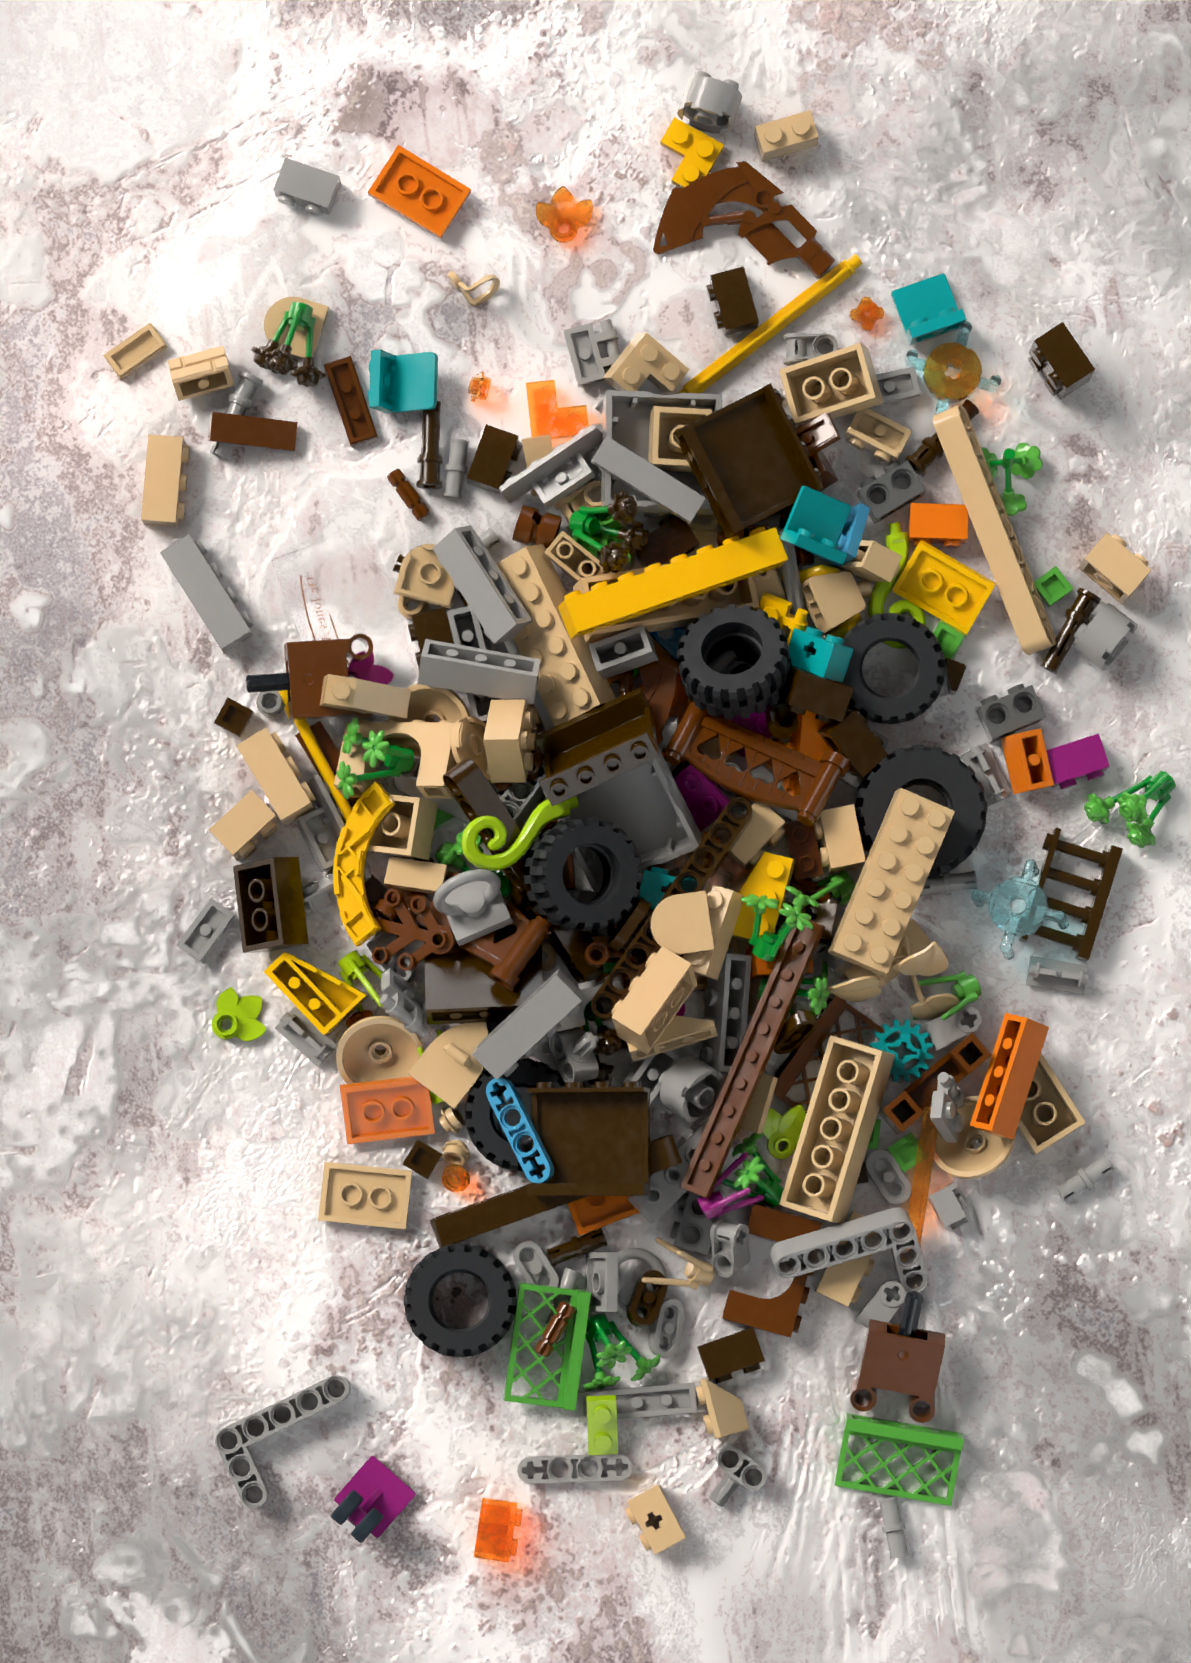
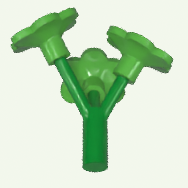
M1019 443L1016 450L1006 449L1003 459L998 460L996 454L989 453L987 448L981 447L993 478L998 475L997 466L1002 465L1005 469V489L1000 497L1007 515L1014 516L1018 511L1026 510L1025 496L1015 494L1012 488L1011 472L1014 475H1021L1025 479L1032 478L1035 471H1039L1043 466V462L1039 458L1041 454L1040 449L1037 446H1029L1027 443Z

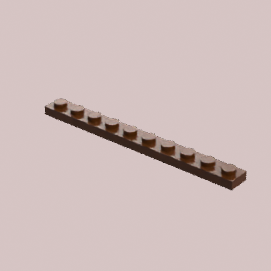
M809 920L813 925L812 929L804 926V930L800 931L796 927L787 936L681 1182V1188L704 1198H710L824 932L825 926Z

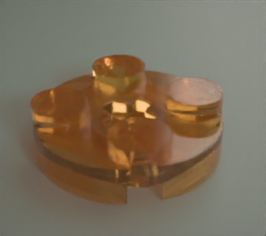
M956 342L937 346L926 359L923 370L924 382L929 391L937 399L947 401H960L969 397L978 387L982 374V366L977 354ZM948 365H953L954 369H960L956 379L945 375L944 372L948 371Z

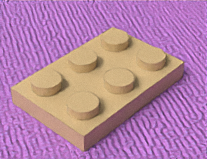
M324 1162L318 1221L406 1230L413 1171Z

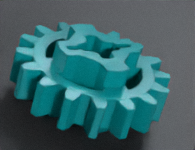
M895 1019L892 1023L893 1027L890 1028L884 1023L882 1025L884 1032L874 1033L878 1041L877 1043H870L869 1046L895 1054L890 1074H893L892 1080L897 1082L899 1077L903 1076L904 1081L909 1082L910 1074H913L916 1078L921 1077L918 1071L919 1068L928 1070L929 1067L924 1061L925 1059H933V1055L927 1053V1049L933 1047V1043H925L924 1039L929 1034L928 1032L921 1034L918 1032L920 1024H916L911 1028L910 1020L905 1019L903 1026H900L899 1021ZM899 1031L897 1039L891 1043L884 1042L890 1034ZM910 1034L917 1039L920 1049L913 1046L910 1041ZM902 1042L904 1043V1048L914 1052V1054L902 1055L901 1059H899L898 1053L894 1052V1050H889L888 1047H899ZM911 1059L918 1060L913 1067L903 1070L906 1062Z

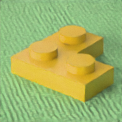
M675 117L660 141V145L684 157L671 179V183L680 188H684L690 183L709 175L724 148V144Z

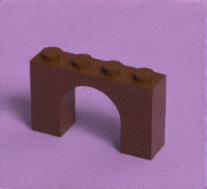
M973 1033L969 1034L878 1113L897 1135L902 1133L931 1106L933 1091H937V1077L940 1073L946 1072L948 1075L953 1076L958 1083L991 1056V1053Z
M756 1204L752 1206L747 1224L750 1235L777 1243L820 1230L822 1225L820 1222ZM815 1271L794 1277L791 1285L784 1293L770 1299L758 1298L729 1290L722 1319L791 1338L792 1332L798 1333L802 1316L797 1315L799 1305H805L810 1288L805 1286L807 1276H813Z

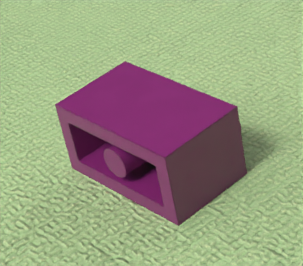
M1099 733L1046 750L1054 783L1051 787L1059 785L1060 790L1077 785L1076 780L1086 776L1088 781L1105 776L1103 771L1110 767Z

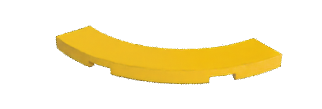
M375 781L353 806V811L345 826L341 829L333 864L334 894L337 897L339 914L348 935L355 946L359 947L381 929L370 909L365 891L364 866L366 853L379 823L396 805L378 781Z

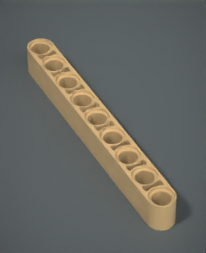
M959 404L934 415L933 424L1022 650L1026 655H1031L1056 644L1054 631L965 408Z

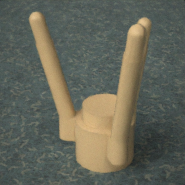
M659 1237L655 1239L656 1243L688 1261L684 1270L688 1280L643 1277V1283L682 1286L697 1290L699 1285L707 1287L712 1282L715 1275L712 1264L689 1255Z

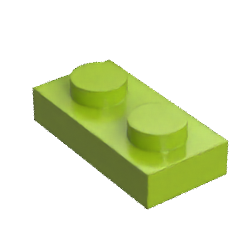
M616 1395L586 1396L588 1455L618 1454Z

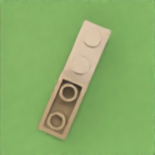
M563 530L544 552L575 583L580 578L609 574L603 572V567L600 566V561Z

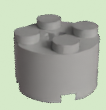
M696 71L694 77L689 78L677 112L679 118L682 120L683 116L690 119L688 125L701 131L719 134L721 129L727 128L726 133L731 132L742 100V94L738 90L739 84L730 79L721 81L712 78L706 72Z
M1102 601L1092 613L1094 617L1088 626L1083 623L1074 634L1075 640L1073 645L1074 650L1103 671L1105 664L1109 666L1129 641L1125 636L1129 631L1134 634L1138 624L1112 604H1105Z
M687 1055L660 1075L661 1102L665 1108L687 1122L697 1125L705 1124L708 1122L726 1077L698 1058Z

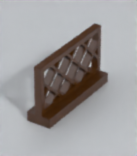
M832 993L826 1000L827 1007L822 1009L819 1015H816L819 1023L818 1028L790 1054L773 1076L778 1079L773 1095L792 1108L799 1104H807V1109L809 1107L811 1099L808 1082L816 1081L817 1077L807 1079L805 1067L812 1060L820 1059L822 1064L824 1057L822 1042L826 1037L836 1035L842 1038L841 1034L857 1032L858 1043L863 1044L862 1030L873 1029L876 1032H884L882 1027L852 1007L846 1000ZM844 1010L854 1015L856 1028L840 1030L839 1017ZM859 1020H861L863 1023H865V1024L868 1025V1026L860 1027V1021H859ZM835 1025V1030H836V1031H835V1032H830V1030H831V1029L833 1028V1026ZM818 1049L819 1055L813 1056ZM802 1073V1080H797L799 1075ZM803 1083L806 1100L794 1102L786 1096L792 1085Z

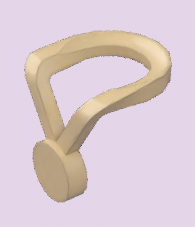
M453 271L446 274L453 287L457 290L460 289L468 303L473 307H477L491 298L500 286V280L493 274L482 277L470 287L462 283ZM492 281L491 287L475 299H472L468 294L485 282Z

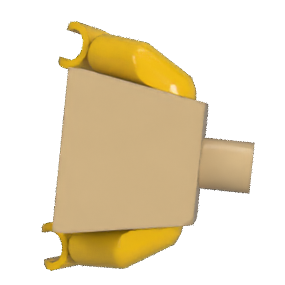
M822 564L799 571L803 600L816 629L824 631L823 636L825 635V637L829 634L844 639L847 632L861 620L860 612L866 608L863 598L872 595L870 583L866 579L856 583L850 571L840 572L838 568Z

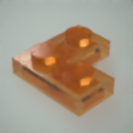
M555 380L526 383L532 437L550 434L551 439L569 438L576 436L581 429L589 427L586 405L557 407Z

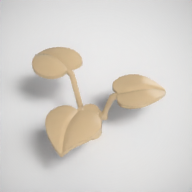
M903 935L891 966H893L894 970L911 977L920 1001L910 1006L911 1014L915 1018L922 1020L936 1019L957 1005L959 999L948 993L936 994L926 999L922 994L916 975L933 976L943 972L948 967L947 956L935 941L922 951L911 954L909 938ZM886 975L880 976V978L877 976L858 977L844 983L828 986V990L835 996L847 1001H865L881 993V985L885 983Z

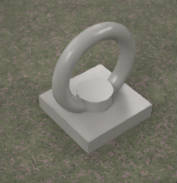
M476 869L457 874L445 881L434 894V907L438 912L447 916L459 946L513 923L500 891V878L490 870Z
M637 1247L626 1248L619 1252L586 1253L585 1290L591 1292L589 1312H616L621 1316L627 1317L626 1309L628 1305L618 1299L622 1284L618 1267L627 1260L638 1259L646 1262L652 1270L661 1272L667 1279L666 1270L662 1262L650 1251ZM637 1309L638 1316L642 1318L643 1312Z

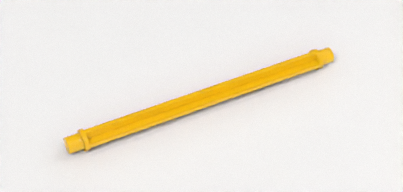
M854 254L849 259L841 261L683 385V389L677 394L704 392L855 273L854 270L863 264L861 259Z

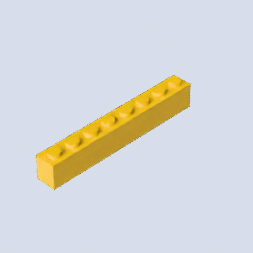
M760 527L748 533L749 536L740 539L739 536H733L724 540L722 546L714 548L713 545H707L698 549L696 555L687 557L686 554H681L670 559V564L661 566L660 563H655L644 568V573L634 575V572H629L617 578L618 582L608 585L607 581H603L591 586V591L582 594L580 590L565 595V600L558 606L570 640L781 567L788 560L776 527L766 530L765 527Z

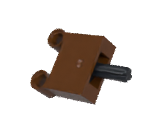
M360 633L348 639L287 642L284 644L286 673L248 675L245 680L246 690L249 693L287 690L289 720L348 716L358 718L359 720L367 719L373 714L320 706L324 676L331 674L348 677L347 658L354 662L363 661L371 655L373 642L369 636ZM360 640L364 643L366 647L364 655H356L352 651L353 641Z
M917 1291L906 1294L900 1325L869 1319L858 1376L851 1384L850 1402L856 1410L869 1411L875 1407L878 1388L909 1394V1415L914 1421L926 1423L934 1417L935 1390L945 1349V1333L917 1328L924 1300L923 1294ZM861 1390H866L871 1394L868 1396H861L857 1392ZM918 1402H926L929 1405L927 1407L921 1408L916 1406L915 1404Z

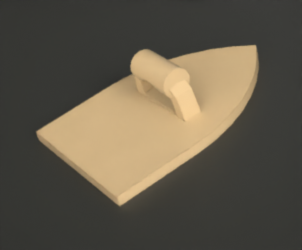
M486 1022L463 1023L443 1032L428 1046L408 1074L455 1109L475 1084L484 1069L472 1056L474 1048L488 1035Z

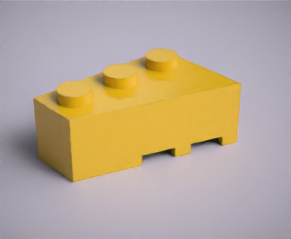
M764 852L738 892L745 897H748L749 894H754L759 898L762 895H766L768 899L772 898L779 901V904H777L778 909L766 907L765 913L762 914L759 935H763L764 931L777 934L782 915L778 911L783 909V903H785L788 892L785 887L790 884L795 860L792 858ZM743 902L732 935L750 940L753 934L755 912H753L754 907L746 906L747 903Z
M286 951L264 971L324 1036L330 1035L370 996Z

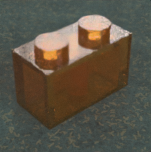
M490 1497L482 1498L474 1551L475 1558L509 1563L510 1556L516 1557L519 1539L513 1538L514 1527L521 1526L523 1509L517 1508L518 1502Z

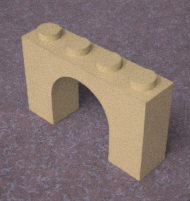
M358 720L357 724L360 726L357 732L361 733L362 737L369 738L370 731H374L377 735L379 731L383 730V741L389 742V745L399 747L413 746L421 749V761L416 783L417 788L425 799H453V795L443 781V775L457 765L450 743L454 722L449 720H440L439 722H425L422 720H413L411 722H398L395 720L371 722L369 720ZM346 722L343 737H344L346 734H348V733H347V726H348V724H350L351 722ZM342 741L337 770H340V762L344 761L345 766L350 765L351 767L350 774L360 775L376 772L381 760L377 759L375 768H372L370 760L365 762L362 759L365 752L368 751L362 747V743L359 745L352 744L351 752L347 754L342 752L344 741ZM336 774L334 786L343 796V790H339L338 784L341 780L337 777ZM374 779L359 781L356 785H352L354 796L349 795V798H360L374 783Z

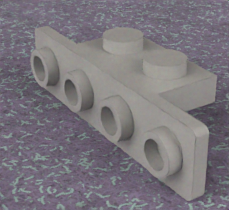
M596 424L581 429L576 436L566 443L557 445L551 453L542 459L532 462L527 469L518 475L508 478L499 487V490L506 500L512 503L534 488L548 509L596 477L582 455L602 442L601 431Z
M316 775L309 780L307 785L316 798L315 802L318 809L298 817L295 823L317 866L323 872L333 867L336 845L341 829L345 824L342 811L338 806L334 805L330 797L331 792L328 784L324 780L322 781L319 775ZM366 859L364 883L371 878V868Z

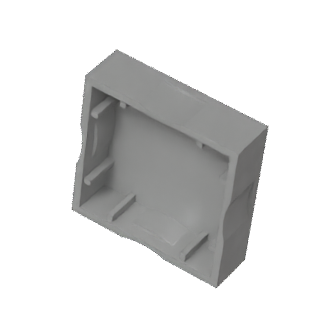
M606 390L603 396L602 442L608 436L648 461L650 412L654 406L712 409L713 413L722 408V394L679 393L660 395L648 391ZM602 470L601 507L612 504L614 494H620V491L625 490L629 496L635 498L637 513L673 514ZM664 471L705 497L694 473ZM707 499L704 500L696 515H714Z
M660 750L659 758L576 795L579 806L570 809L569 816L558 819L559 822L574 818H597L599 821L606 820L613 823V828H621L627 834L624 839L626 841L632 840L636 846V850L633 851L634 856H640L642 865L637 866L638 871L652 865L663 864L696 850L702 839V834ZM581 846L575 848L576 857L593 891H599L604 877L603 866L599 857L589 847Z

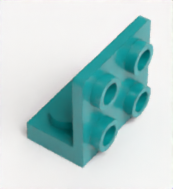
M944 273L891 292V297L910 346L957 330L965 325L967 319L963 309L958 310Z
M802 486L780 539L843 565L847 554L837 550L839 546L837 541L851 506L812 488Z

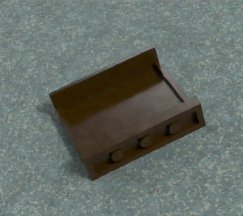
M771 383L673 433L726 538L795 503L802 486H807L816 491L824 488L821 483V473L816 467L812 466L808 458L809 450L806 444L799 440L795 432V422L790 415L786 414L782 406V397L776 388L773 389Z
M637 688L536 735L535 738L537 745L544 755L546 778L539 780V783L552 806L659 758L653 710L641 688Z
M522 912L527 919H534L530 912ZM507 925L496 930L495 943L515 934L517 927ZM438 935L437 943L440 945L443 938ZM542 944L518 976L520 981L513 991L504 989L489 977V972L494 967L493 965L457 945H454L453 949L447 954L441 955L433 952L424 959L427 1025L505 1020L543 984Z
M637 1081L624 1082V1087H612V1082H594V1087L583 1088V1082H565V1088H554V1083L538 1082L537 1088H527V1093H532V1123L554 1166V1175L550 1181L544 1184L533 1182L532 1184H527V1196H650V1088L641 1087V1082ZM538 1152L532 1157L537 1167L533 1173L543 1177L542 1171L546 1169L545 1165H538L534 1158L540 1156Z

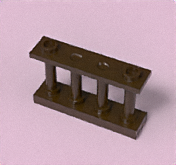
M1056 827L1052 834H1046L1042 849L1047 852L1027 916H1021L1016 932L1021 934L1019 941L1024 943L1027 941L1030 933L1071 946L1072 950L1077 951L1075 959L1087 962L1091 955L1123 848L1111 845L1108 852L1104 850L1102 853L1060 840L1061 829ZM1055 850L1097 863L1098 867L1102 868L1100 878L1090 880L1050 867ZM1046 878L1089 891V895L1094 896L1091 907L1085 906V908L1041 895ZM1037 907H1044L1081 919V923H1085L1082 935L1077 933L1075 936L1034 923L1033 920Z

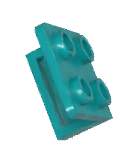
M381 349L371 350V360L369 362L370 389L368 390L370 408L386 414L432 410L436 407L438 355L436 353L423 352L394 355Z

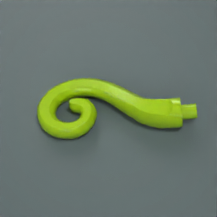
M900 522L888 524L890 535L885 536L886 548L902 556L899 562V571L891 582H876L868 605V617L880 613L884 614L885 600L907 564L909 538L907 532H901ZM899 600L889 608L888 613L901 614L908 612L917 621L926 625L923 610L908 600ZM894 641L882 642L892 648H907L905 645Z
M574 796L554 806L551 805L548 799L544 800L533 810L515 842L506 851L496 855L483 854L477 847L476 839L482 829L490 828L494 832V836L487 842V848L493 851L500 849L507 839V830L502 821L488 815L472 820L463 831L461 839L464 856L470 863L480 869L495 871L511 866L528 851L548 823L569 816L570 809L579 806L577 797Z

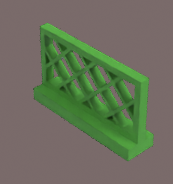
M519 1282L504 1401L576 1410L591 1292L584 1289H569ZM525 1290L537 1291L544 1301L530 1311L523 1303ZM542 1292L553 1294L546 1298ZM559 1294L570 1295V1305L575 1308V1312L571 1319H567L568 1324L565 1337L552 1346L554 1348L553 1351L556 1350L561 1356L562 1363L558 1369L551 1373L542 1362L546 1357L542 1355L538 1357L529 1345L543 1334L547 1325L542 1327L533 1314L547 1304L556 1315L558 1312L551 1305L550 1301ZM524 1308L527 1314L521 1318L522 1309ZM531 1317L540 1330L528 1340H525L519 1332L520 1324ZM520 1337L523 1343L519 1347H517L518 1338ZM562 1344H564L563 1354L558 1348ZM527 1346L536 1360L522 1370L516 1363V1354ZM540 1363L549 1376L534 1386L525 1373ZM516 1367L519 1373L513 1377L514 1368ZM560 1373V1378H559V1383H558L557 1380H556L554 1377H555L557 1374ZM523 1376L532 1389L523 1396L511 1395L512 1383ZM552 1379L558 1387L557 1400L544 1399L538 1389ZM535 1392L539 1398L529 1396H531Z
M846 1413L834 1485L951 1506L961 1450L964 1443L963 1433ZM849 1435L862 1437L868 1446L854 1455L848 1447ZM868 1438L877 1440L871 1444ZM883 1441H888L894 1445L897 1451L883 1460L874 1447ZM897 1443L905 1444V1446L900 1448ZM912 1446L921 1447L926 1457L912 1465L903 1452ZM926 1448L934 1449V1451L929 1453ZM872 1450L880 1463L866 1472L857 1459ZM942 1451L954 1453L952 1464L944 1470H941L933 1459L934 1456ZM846 1452H847V1453L850 1455V1457H851V1458L848 1459L847 1461H845ZM901 1455L909 1468L895 1477L886 1464ZM930 1460L938 1474L924 1482L916 1469ZM852 1462L857 1465L863 1474L855 1481L842 1479L843 1469ZM884 1467L892 1480L884 1486L875 1485L869 1476ZM951 1471L950 1478L948 1480L945 1474ZM913 1472L921 1485L913 1491L904 1490L898 1481ZM942 1477L948 1485L946 1497L933 1495L928 1486ZM864 1479H867V1481L869 1482V1484H867V1483H861V1482H862ZM896 1484V1486H897L899 1489L890 1488V1487H891L892 1485ZM923 1489H925L928 1494L919 1493V1492L922 1491Z

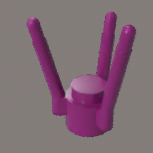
M744 1152L719 1175L714 1189L748 1157L747 1152ZM743 1189L726 1198H723L718 1190L715 1193L712 1191L709 1199L701 1196L697 1201L709 1220L714 1216L717 1218L727 1212L762 1201L764 1196L759 1195L727 1205L749 1194L751 1189Z

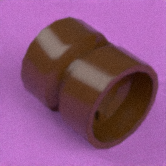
M523 505L512 540L525 545L531 542L535 543V545L543 544L545 549H547L558 536L562 517L549 512L541 515L539 509Z

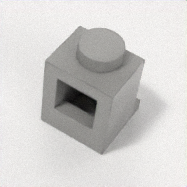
M955 1182L927 1197L943 1228L951 1226L952 1230L968 1222L964 1210L968 1209L960 1193L955 1195L952 1191L957 1188Z

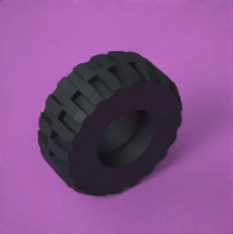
M913 745L910 748H899L887 755L865 776L855 801L857 822L862 845L865 850L870 852L895 791L914 785H926L936 789L944 797L947 807L955 811L928 878L939 876L957 868L977 847L986 827L988 808L983 794L985 791L982 783L978 782L975 777V771L970 765L967 767L958 755L954 753L951 755L943 751V748L937 746L930 748L923 747V745Z

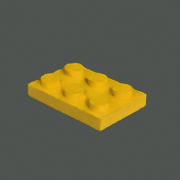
M921 540L893 587L892 592L967 634L996 583Z

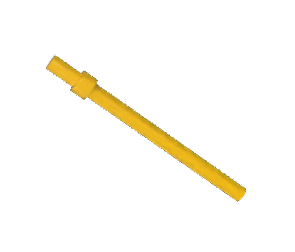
M287 690L278 691L285 704L284 710L289 718ZM306 719L293 720L347 822L353 810L348 800L334 786L335 775Z

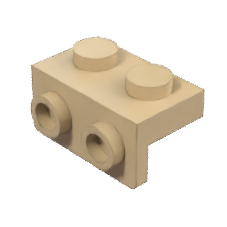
M867 408L856 413L845 433V438L849 439L848 443L859 450H863L865 447L875 452L873 456L885 463L890 461L895 463L904 449L912 430Z

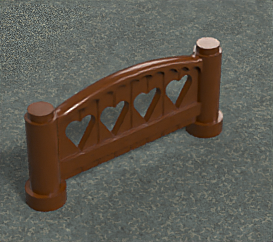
M687 700L688 708L664 750V759L668 763L679 765L680 762L686 761L708 779L734 794L764 805L794 810L798 813L797 820L804 825L812 826L814 822H817L839 778L844 777L850 767V762L846 757L838 752L827 750L823 753L820 761H817L720 716L709 715L707 708L702 711L695 706L694 701ZM716 737L718 738L720 758L714 760L708 754L703 755L697 751L699 746ZM742 749L745 750L747 763L745 771L740 772L734 766L729 767L724 764L725 758ZM770 761L774 781L766 784L761 778H753L750 772ZM796 773L798 774L799 795L792 796L788 793V790L781 791L777 788L779 782Z
M431 857L429 860L413 858V860L435 863ZM447 870L445 881L459 873ZM397 889L403 892L404 901L416 923L428 929L421 914L413 912L410 908V901L414 896H426V893ZM396 893L391 897L393 903L397 901ZM503 896L513 923L508 926L517 927L516 933L495 943L496 931H493L459 947L493 965L494 967L489 972V977L504 989L513 991L520 981L518 976L549 934L551 924L540 916H536L535 919L531 920L527 919L513 903ZM379 899L372 909L381 919L397 923L400 921L394 907L388 906L382 899ZM421 899L417 903L419 910L423 907ZM431 901L430 908L439 924L451 928L447 916L438 912L434 907L433 901Z

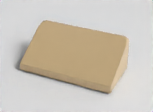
M762 1074L740 1129L757 1134L763 1132L778 1080L777 1077Z

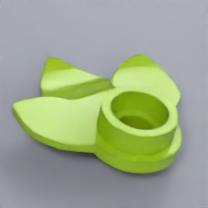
M232 987L223 991L216 1001L218 1013L212 1020L213 1032L222 1039L237 1037L243 1041H252L262 1036L266 1032V1027L256 1020L262 1009V998L255 995L238 998L237 993ZM226 1019L232 1022V1027L229 1030H223L221 1027V1023Z
M800 1104L788 1110L783 1116L774 1109L769 1108L762 1133L768 1138V1152L776 1159L788 1158L796 1150L806 1117L805 1110ZM781 1141H786L785 1148L779 1150L778 1144Z

